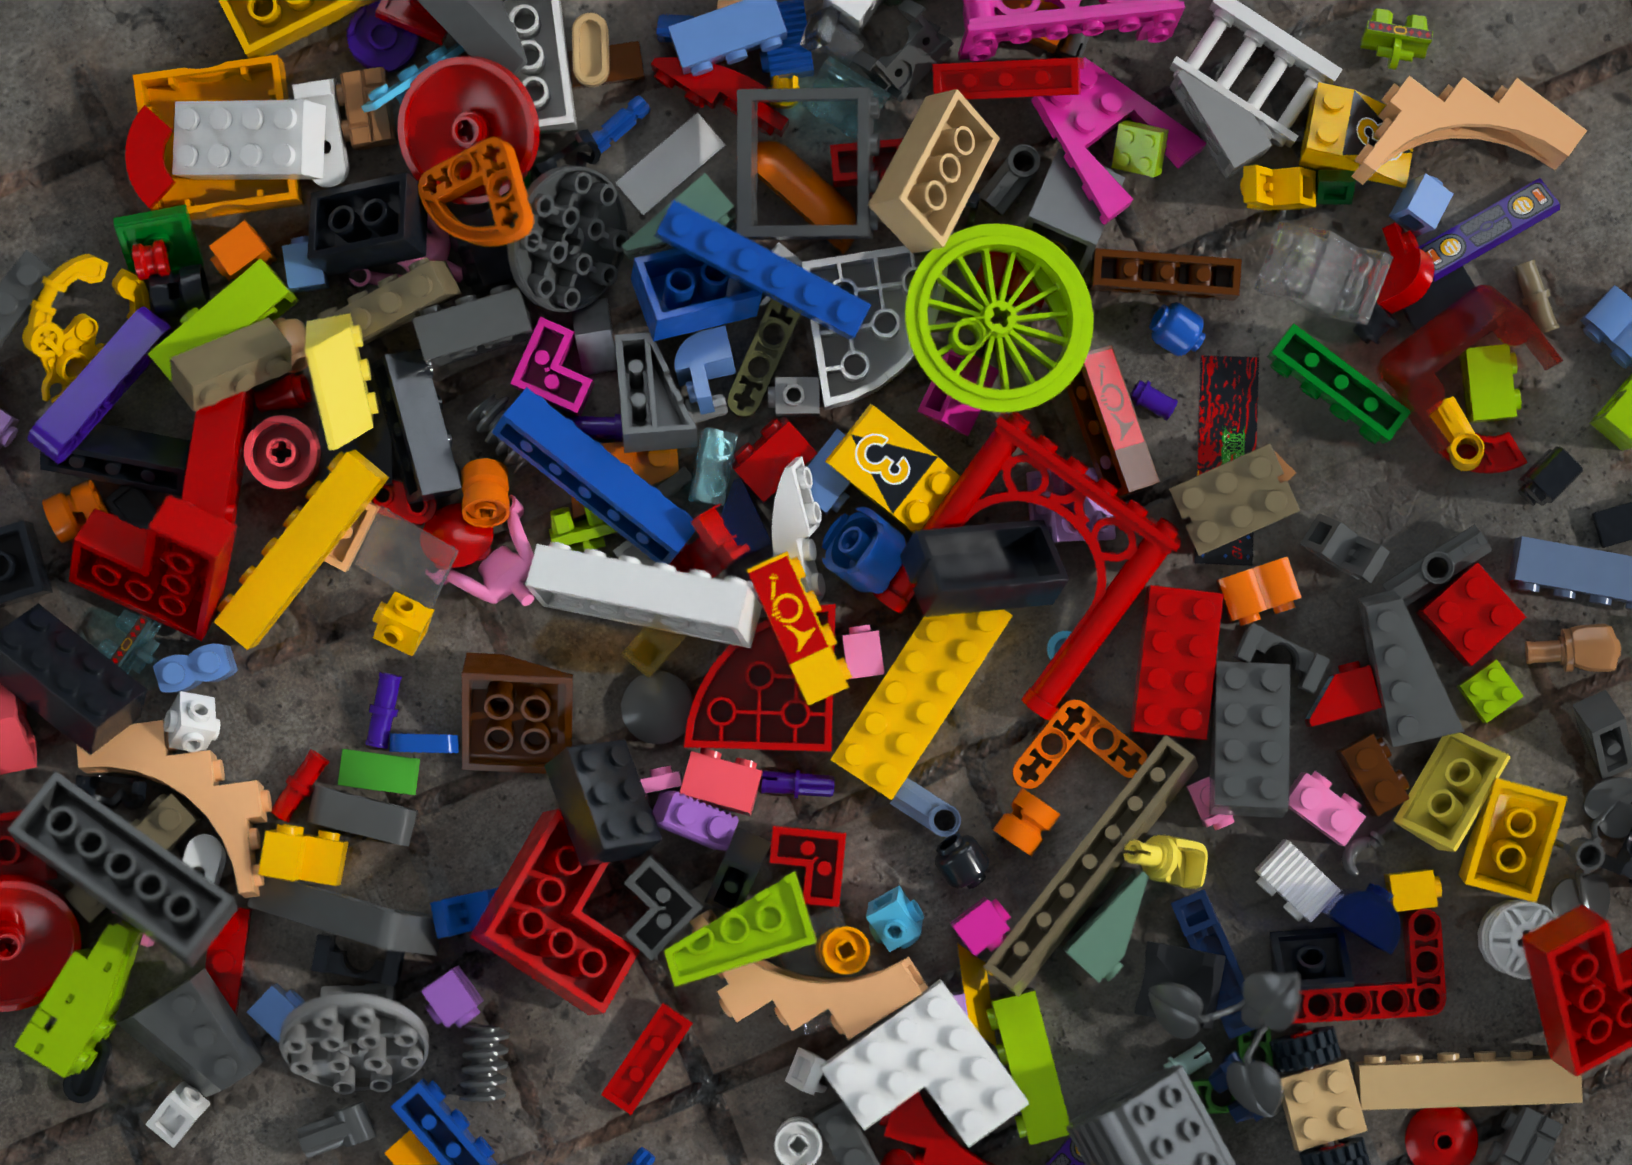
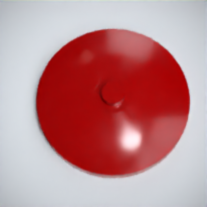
M477 56L448 58L423 70L410 84L411 87L407 89L402 99L397 125L402 156L417 181L419 182V179L427 170L491 137L499 138L512 145L524 180L537 155L540 130L534 102L522 82L506 67L490 59ZM496 157L492 159L495 163H497ZM471 162L466 163L461 169L460 178L462 181L468 179L472 174ZM506 179L500 185L499 194L501 197L511 191L512 183L510 179ZM483 184L450 202L475 205L489 202Z
M3 874L0 875V1012H12L35 1006L43 1001L73 952L81 949V932L74 909L57 889L32 877Z

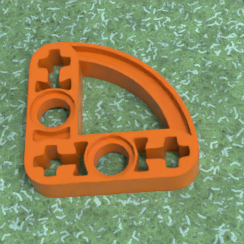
M491 137L427 170L419 179L418 192L427 213L441 229L456 238L479 246H501L524 238L532 230L534 223L533 213L527 201V192L512 145L499 138ZM496 157L497 163L493 162L492 159ZM471 162L472 174L468 179L462 181L460 178L461 169L466 163ZM506 179H510L512 183L511 191L508 195L501 198L499 194L500 185ZM484 184L496 226H467L452 214L446 204ZM513 213L519 215V218L514 222V228L510 226L513 221Z

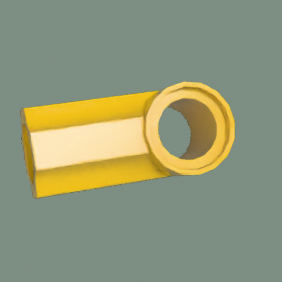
M1455 397L1445 398L1426 410L1427 417L1449 453L1452 465L1461 471L1474 470L1479 466L1484 454L1483 441L1475 434ZM1469 444L1476 449L1477 455L1472 459H1463L1458 455L1456 449L1460 445Z

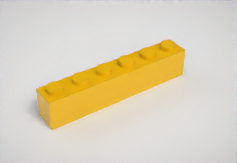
M357 450L348 451L346 454L340 452L331 461L327 468L331 471L323 483L318 480L305 495L309 500L301 511L295 509L283 523V526L287 528L279 539L273 537L261 551V554L264 556L257 567L252 565L244 572L239 579L242 586L235 595L232 593L228 594L217 607V611L220 614L214 623L245 649L248 650L256 647L390 478Z

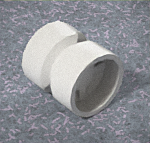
M797 1116L787 1119L776 1132L774 1144L776 1156L784 1165L815 1164L821 1155L823 1146L821 1131L817 1129L816 1123L809 1118Z

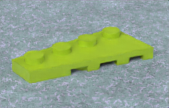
M792 872L745 903L723 914L722 917L664 950L674 987L816 944L817 940L796 872Z

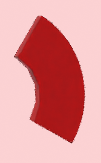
M144 105L130 127L125 147V160L128 176L135 192L145 205L152 209L176 183L168 173L164 159L166 143L174 131Z
M1437 432L1426 438L1431 447L1442 458L1451 463L1449 453ZM1510 432L1498 436H1481L1477 434L1483 441L1484 454L1479 466L1474 470H1470V472L1480 474L1503 473L1519 468L1528 462ZM1469 444L1460 445L1456 449L1458 455L1463 459H1472L1477 455L1476 449Z

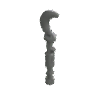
M1401 807L1393 813V818L1378 828V832L1372 830L1368 834L1369 837L1356 838L1344 848L1342 865L1348 874L1354 877L1358 876L1359 871L1356 868L1355 861L1357 855L1362 850L1372 847H1383L1386 843L1383 838L1391 830L1399 831V825L1393 820Z

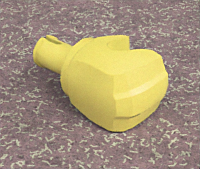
M1167 835L1152 836L1146 843L1130 840L1126 844L1124 850L1134 851L1135 854L1124 853L1125 860L1131 864H1140L1150 880L1166 882L1170 885L1187 889H1196L1203 886L1208 861L1207 849L1204 844L1190 839Z

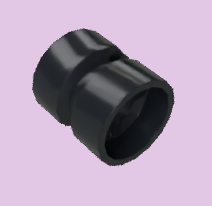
M201 263L181 267L177 274L170 269V275L162 277L159 274H153L149 277L153 305L157 316L161 319L180 316L183 309L190 311L197 307L200 310L211 300L206 273ZM174 286H179L181 298L176 299Z

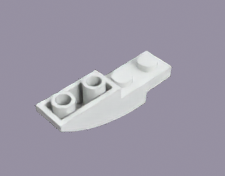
M801 456L795 457L785 467L778 484L772 516L773 556L776 557L785 552H788L791 559L798 556L806 574V577L800 579L806 592L813 590L818 602H820L825 594V581L822 574L817 571L815 563L817 556L814 541L809 539V536L820 526L821 510L819 504L813 500L811 471L808 467H805L803 457Z

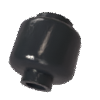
M956 833L938 845L935 865L950 886L954 888L967 886L968 889H973L985 880L986 875L984 873L989 866V858L974 837L969 835L961 836L959 833Z

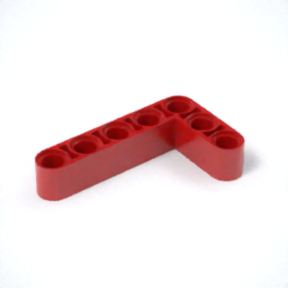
M1427 908L1409 910L1404 916L1403 937L1406 981L1354 984V987L1300 991L1297 1015L1292 1024L1421 1017L1440 1013L1446 1005L1443 937L1440 917L1437 913ZM1425 914L1429 917L1431 924L1429 930L1425 934L1420 935L1414 930V921L1419 915ZM1428 951L1432 955L1433 963L1428 970L1420 971L1416 965V958L1421 952ZM1431 988L1435 993V1001L1430 1007L1422 1008L1418 1001L1419 994L1422 990ZM1395 990L1399 997L1398 1004L1393 1009L1385 1010L1381 1002L1382 996L1387 991ZM1358 992L1362 997V1005L1357 1011L1348 1012L1345 1007V999L1350 993ZM1314 995H1322L1326 1002L1324 1010L1318 1014H1311L1308 1009V1001Z

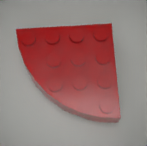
M836 604L820 605L822 610L816 612V616L821 626L829 624L835 637ZM769 619L757 624L751 648L730 644L710 667L697 690L687 719L684 747L832 752L833 695L808 706ZM835 645L831 646V649H832L833 653H834V646H835Z

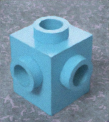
M897 886L868 902L866 919L870 923L869 929L874 939L878 943L883 942L888 951L891 952L898 947L902 949L907 948L919 939L924 914L915 900L910 901L901 887Z

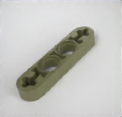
M773 299L770 300L728 395V406L732 413L738 417H751L760 408L768 386L773 379L801 316L800 313L789 308L785 318L793 319L790 325H787L786 322L779 318L770 317L772 311L779 315L783 304ZM769 325H778L783 329L784 339L779 344L771 345L764 340L763 332ZM755 358H764L769 363V372L762 378L753 377L749 373V363ZM745 377L752 384L763 385L760 392L753 387L750 400L754 402V405L752 407L746 406L742 411L737 409L738 402L734 400L736 394L740 396L744 394L747 384H741L740 382Z

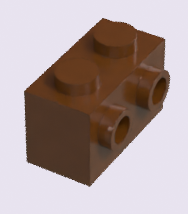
M1366 734L1336 751L1338 758L1371 816H1379L1410 799L1406 793L1410 786L1400 769L1393 770L1387 759L1392 754L1382 737L1376 739L1374 734Z

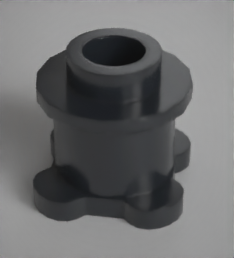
M1372 298L1369 301L1372 306L1360 318L1357 316L1353 318L1357 324L1353 330L1367 345L1371 341L1378 345L1381 342L1379 338L1391 327L1399 328L1401 324L1391 313L1378 305L1377 301Z

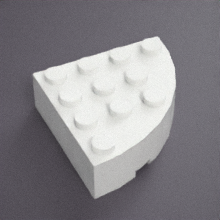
M898 246L801 262V266L805 270L872 304L855 338L850 340L810 319L824 410L852 404L877 392L901 374L915 358L906 329V299L911 280L918 266L931 250L912 254L906 246ZM948 266L942 271V275L946 278ZM935 282L930 298L943 302L945 288ZM928 307L929 325H935L940 310Z

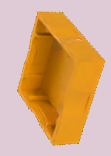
M278 54L227 61L209 68H177L133 75L137 111L139 112L144 105L147 106L173 131L175 101L289 100L285 66ZM173 132L166 143L164 159L167 171L176 183L151 211L186 204L192 221L303 205L300 179L194 180L172 175Z

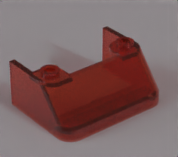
M1479 285L1471 289L1386 353L1377 364L1376 371L1379 380L1394 399L1412 411L1408 416L1409 420L1435 454L1451 445L1429 416L1442 405L1445 398L1444 387L1435 373L1489 332L1493 331L1497 338L1508 346H1519L1525 343L1545 371L1563 361L1530 316L1489 285Z

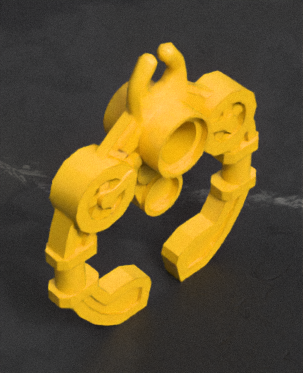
M89 253L68 260L48 277L44 276L42 283L45 285L38 299H33L31 303L32 307L28 325L23 331L22 340L24 346L39 357L46 372L41 386L42 400L47 402L51 399L50 387L53 384L59 383L61 385L60 393L51 399L52 404L107 344L99 343L95 345L99 328L98 323L87 314L76 315L63 331L52 322V315H55L57 309L51 305L58 291L65 293L68 286L77 279L92 284L101 282L105 278L108 262ZM121 268L112 280V287L118 295L129 300L130 312L126 317L129 319L141 307L145 306L150 310L149 293L144 281L139 280L137 274Z

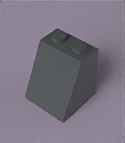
M1058 148L1024 228L1034 231L1056 244L1073 261L1081 275H1083L1105 225L1099 219L1101 213L1093 200H1088L1081 188L1083 182L1075 168H1070L1064 158L1065 151ZM1104 167L1122 186L1125 177L1115 173V171L1108 167Z

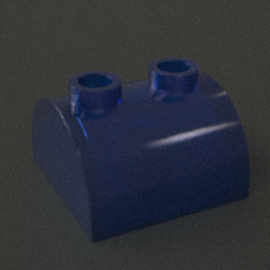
M1369 883L1365 890L1359 888L1342 889L1321 912L1379 951L1391 955L1399 942L1401 935L1400 918L1396 909L1390 903L1394 895L1377 884Z

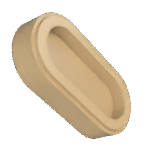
M595 13L580 15L572 26L573 72L578 82L586 87L600 86L607 80L610 73L609 30L606 21Z

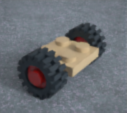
M1334 1026L1307 1029L1270 1041L1277 1072H1288L1303 1068L1302 1071L1280 1077L1283 1087L1282 1105L1294 1150H1303L1299 1153L1302 1165H1371L1364 1138L1349 1137L1367 1131L1349 1060L1340 1059L1326 1063V1061H1332L1335 1058L1341 1057Z

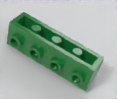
M1294 323L1285 331L1267 355V358L1272 361L1270 367L1284 378H1288L1290 375L1302 383L1299 387L1302 392L1314 400H1318L1319 397L1331 405L1328 410L1335 417L1343 422H1347L1350 419L1360 427L1358 433L1373 444H1376L1378 441L1382 444L1390 441L1412 412Z

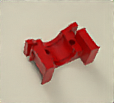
M721 503L700 514L690 522L700 538L690 545L685 544L669 565L675 567L677 572L689 574L690 570H700L709 573L711 578L714 579L751 550L747 543L743 546H738L734 540L737 535L732 536L723 524L724 520L716 510Z

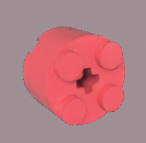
M284 415L268 417L252 429L246 438L244 445L245 464L251 474L267 487L283 492L296 491L310 485L319 473L321 458L319 437L312 428L296 418ZM284 445H286V448L291 450L292 453L291 457H286L283 463L282 459L276 457L277 451H283Z

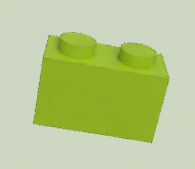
M1510 344L1471 347L1460 351L1466 418L1471 424L1511 420L1517 417V410H1521L1522 401L1519 388L1514 389L1513 374H1517L1518 364L1515 352H1510Z

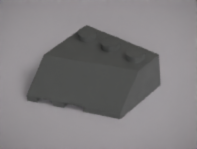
M205 968L117 1023L187 1083L196 1088L204 1097L223 1091L252 1073L265 1061V1058Z

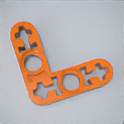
M1073 699L1061 705L1053 718L1048 721L1018 758L1012 768V776L1017 785L1022 788L1033 789L1038 787L1077 740L1126 778H1132L1138 770L1131 768L1128 772L1125 771L1123 767L1126 762L1119 755L1115 756L1114 761L1108 758V755L1118 748L1121 739L1127 744L1121 750L1131 756L1135 752L1138 753L1140 757L1137 762L1141 766L1148 756L1141 747L1088 704L1081 700ZM1079 706L1083 709L1081 717L1084 721L1082 724L1074 722L1067 731L1074 733L1069 740L1064 732L1054 728L1053 724L1058 720L1060 725L1063 726L1069 718L1065 712L1068 707L1076 709ZM1101 728L1110 730L1114 737L1112 745L1105 750L1097 748L1093 743L1094 733ZM1050 733L1058 735L1062 740L1061 750L1054 755L1045 753L1041 746L1043 737ZM1035 748L1042 758L1051 761L1047 768H1045L1043 763L1039 764L1035 770V773L1038 775L1037 780L1028 779L1026 782H1023L1020 779L1023 773L1019 768L1022 764L1030 766L1036 758L1030 756V753Z

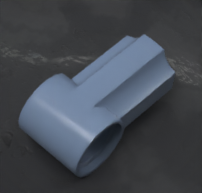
M908 777L890 802L892 806L938 836L949 837L954 835L960 828L961 816L954 806L946 803ZM940 810H949L955 817L953 827L947 831H942L935 827L934 817Z

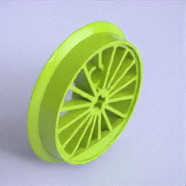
M1009 224L972 226L950 235L944 248H933L922 260L911 280L905 307L908 339L918 363L927 376L952 398L968 406L985 411H1021L1038 406L1055 397L1072 382L1080 371L1088 355L1093 336L1094 318L1090 294L1081 273L1073 261L1056 244L1044 236L1029 229ZM989 252L1008 254L997 300ZM974 253L981 254L987 298L963 257ZM1016 258L1028 275L1006 302L1005 297ZM951 263H956L978 302L942 275V271ZM1032 279L1040 294L1014 308L1012 304ZM935 282L943 286L972 310L931 299L930 294ZM1043 298L1051 311L1017 316L1018 312ZM928 307L964 317V319L954 323L929 325ZM993 316H1001L1004 322L1002 324H993L990 319ZM1055 319L1062 336L1017 323ZM961 329L970 330L975 337L974 345L966 346L962 344L958 338V331ZM950 331L948 335L949 345L937 351L930 333ZM1018 333L1061 345L1062 350L1056 362L1052 361ZM987 339L977 383L974 384L959 374ZM1013 342L1048 368L1049 373L1042 379L1035 381ZM994 344L1001 390L983 387ZM1003 345L1027 386L1010 389ZM951 350L958 355L965 356L955 371L941 357Z

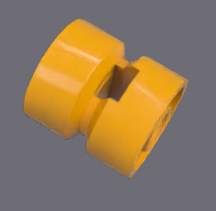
M834 927L827 929L820 935L816 943L815 955L817 962L824 970L832 974L849 975L858 972L866 965L870 955V946L865 935L856 928Z

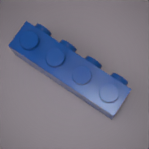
M423 1078L391 1106L441 1165H498L491 1157L495 1153L492 1147L483 1137L480 1136L476 1139L467 1129L470 1126L468 1119L457 1108L452 1111L443 1101L446 1098L445 1093L433 1080L427 1083Z

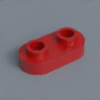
M393 480V486L383 485L380 489L389 491L390 496L386 502H379L377 494L371 501L380 506L378 514L415 525L426 524L438 509L437 501L434 499L423 501L425 504L424 509L419 513L414 512L412 504H408L403 482Z

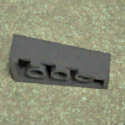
M1394 590L1358 597L1369 663L1382 708L1378 709L1383 736L1392 747L1464 732L1403 599Z

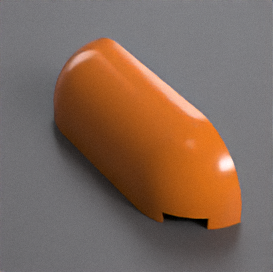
M758 142L757 178L808 224L857 225L856 214L849 201L795 152L779 142ZM826 239L842 254L854 242V239Z

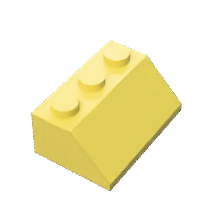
M350 313L311 320L306 323L305 352L329 451L340 448L372 429L374 414L379 413L376 393H369L366 381L371 380L369 362L367 358L361 359L358 348L364 347L360 325L353 326Z

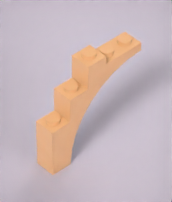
M1408 76L1400 87L1394 83L1381 99L1386 106L1378 115L1383 120V123L1374 133V136L1379 140L1374 146L1369 143L1365 145L1354 160L1359 164V167L1351 177L1364 185L1379 167L1401 152L1424 143L1445 139H1480L1503 144L1531 155L1548 167L1556 170L1569 157L1587 130L1518 78L1508 89L1501 85L1491 98L1464 77L1454 88L1448 84L1437 97L1412 77Z
M163 720L131 724L92 755H89L76 744L78 768L86 774L120 773L144 777L168 786L189 799L207 816L222 838L233 864L238 893L244 898L260 896L259 886H264V876L258 875L260 864L256 863L255 850L261 848L259 830L257 827L253 828V824L267 822L266 812L272 810L269 789L264 790V786L258 780L219 785V782L225 779L222 760H217V756L210 750L173 755L172 752L177 751V749L169 748L168 732L164 731Z
M711 909L689 921L693 927L692 933L718 919ZM910 957L885 969L854 977L825 978L799 974L776 966L765 959L717 974L720 978H725L729 983L717 991L721 997L719 999L720 1006L728 1017L735 1019L736 1023L773 1000L776 1005L774 1010L778 1019L783 1025H789L791 1030L794 1031L829 1008L832 1013L830 1019L833 1026L840 1034H845L848 1040L929 988Z

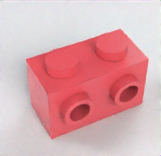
M701 748L700 753L691 751L679 794H685L688 797H692V799H698L699 802H705L707 805L751 817L763 775L762 770L756 769L757 763L743 758H736L735 763L722 760V753L706 748Z

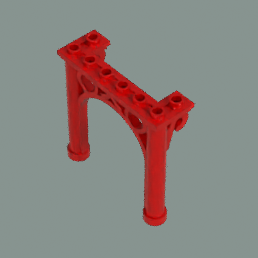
M1016 411L1010 414L1002 412L995 421L997 426L922 530L962 527L974 514L985 507L1000 502L1022 501L1038 504L1061 515L1085 539L1093 555L1097 571V587L1093 601L1037 680L1021 698V701L1033 712L1050 721L1059 710L1058 703L1158 567L1172 550L1176 552L1179 549L1181 537L1178 536L1179 529L1163 517L1158 521L1153 517L1148 519L1146 517L1148 510L1130 499L1128 504L1116 496L1119 490L1107 480L1100 478L1097 482L1088 476L1086 472L1089 468L1073 456L1066 460L1056 453L1059 447L1042 434L1038 439L1031 435L1033 431L1028 428L1030 421ZM1017 447H1019L1021 450L1027 453H1020L1015 456H1012ZM1020 462L1031 464L1042 476L1040 486L1034 490H1018L1011 477L1012 467ZM1048 469L1075 489L1066 494L1051 492L1050 497L1042 495L1046 491L1050 480ZM1003 470V479L1008 491L997 492L981 498L999 472ZM1086 496L1113 515L1100 518L1094 523L1092 531L1086 525L1090 521L1084 510ZM1074 502L1075 513L1065 505ZM1106 525L1117 526L1128 536L1129 544L1127 548L1119 553L1101 550L1098 540L1099 530ZM1135 532L1144 537L1139 545H1136ZM1127 559L1126 563L1106 588L1107 574L1105 561L1120 562ZM902 563L896 575L890 580L888 588L880 594L872 593L886 606L902 614L915 594L913 589L917 583H910Z

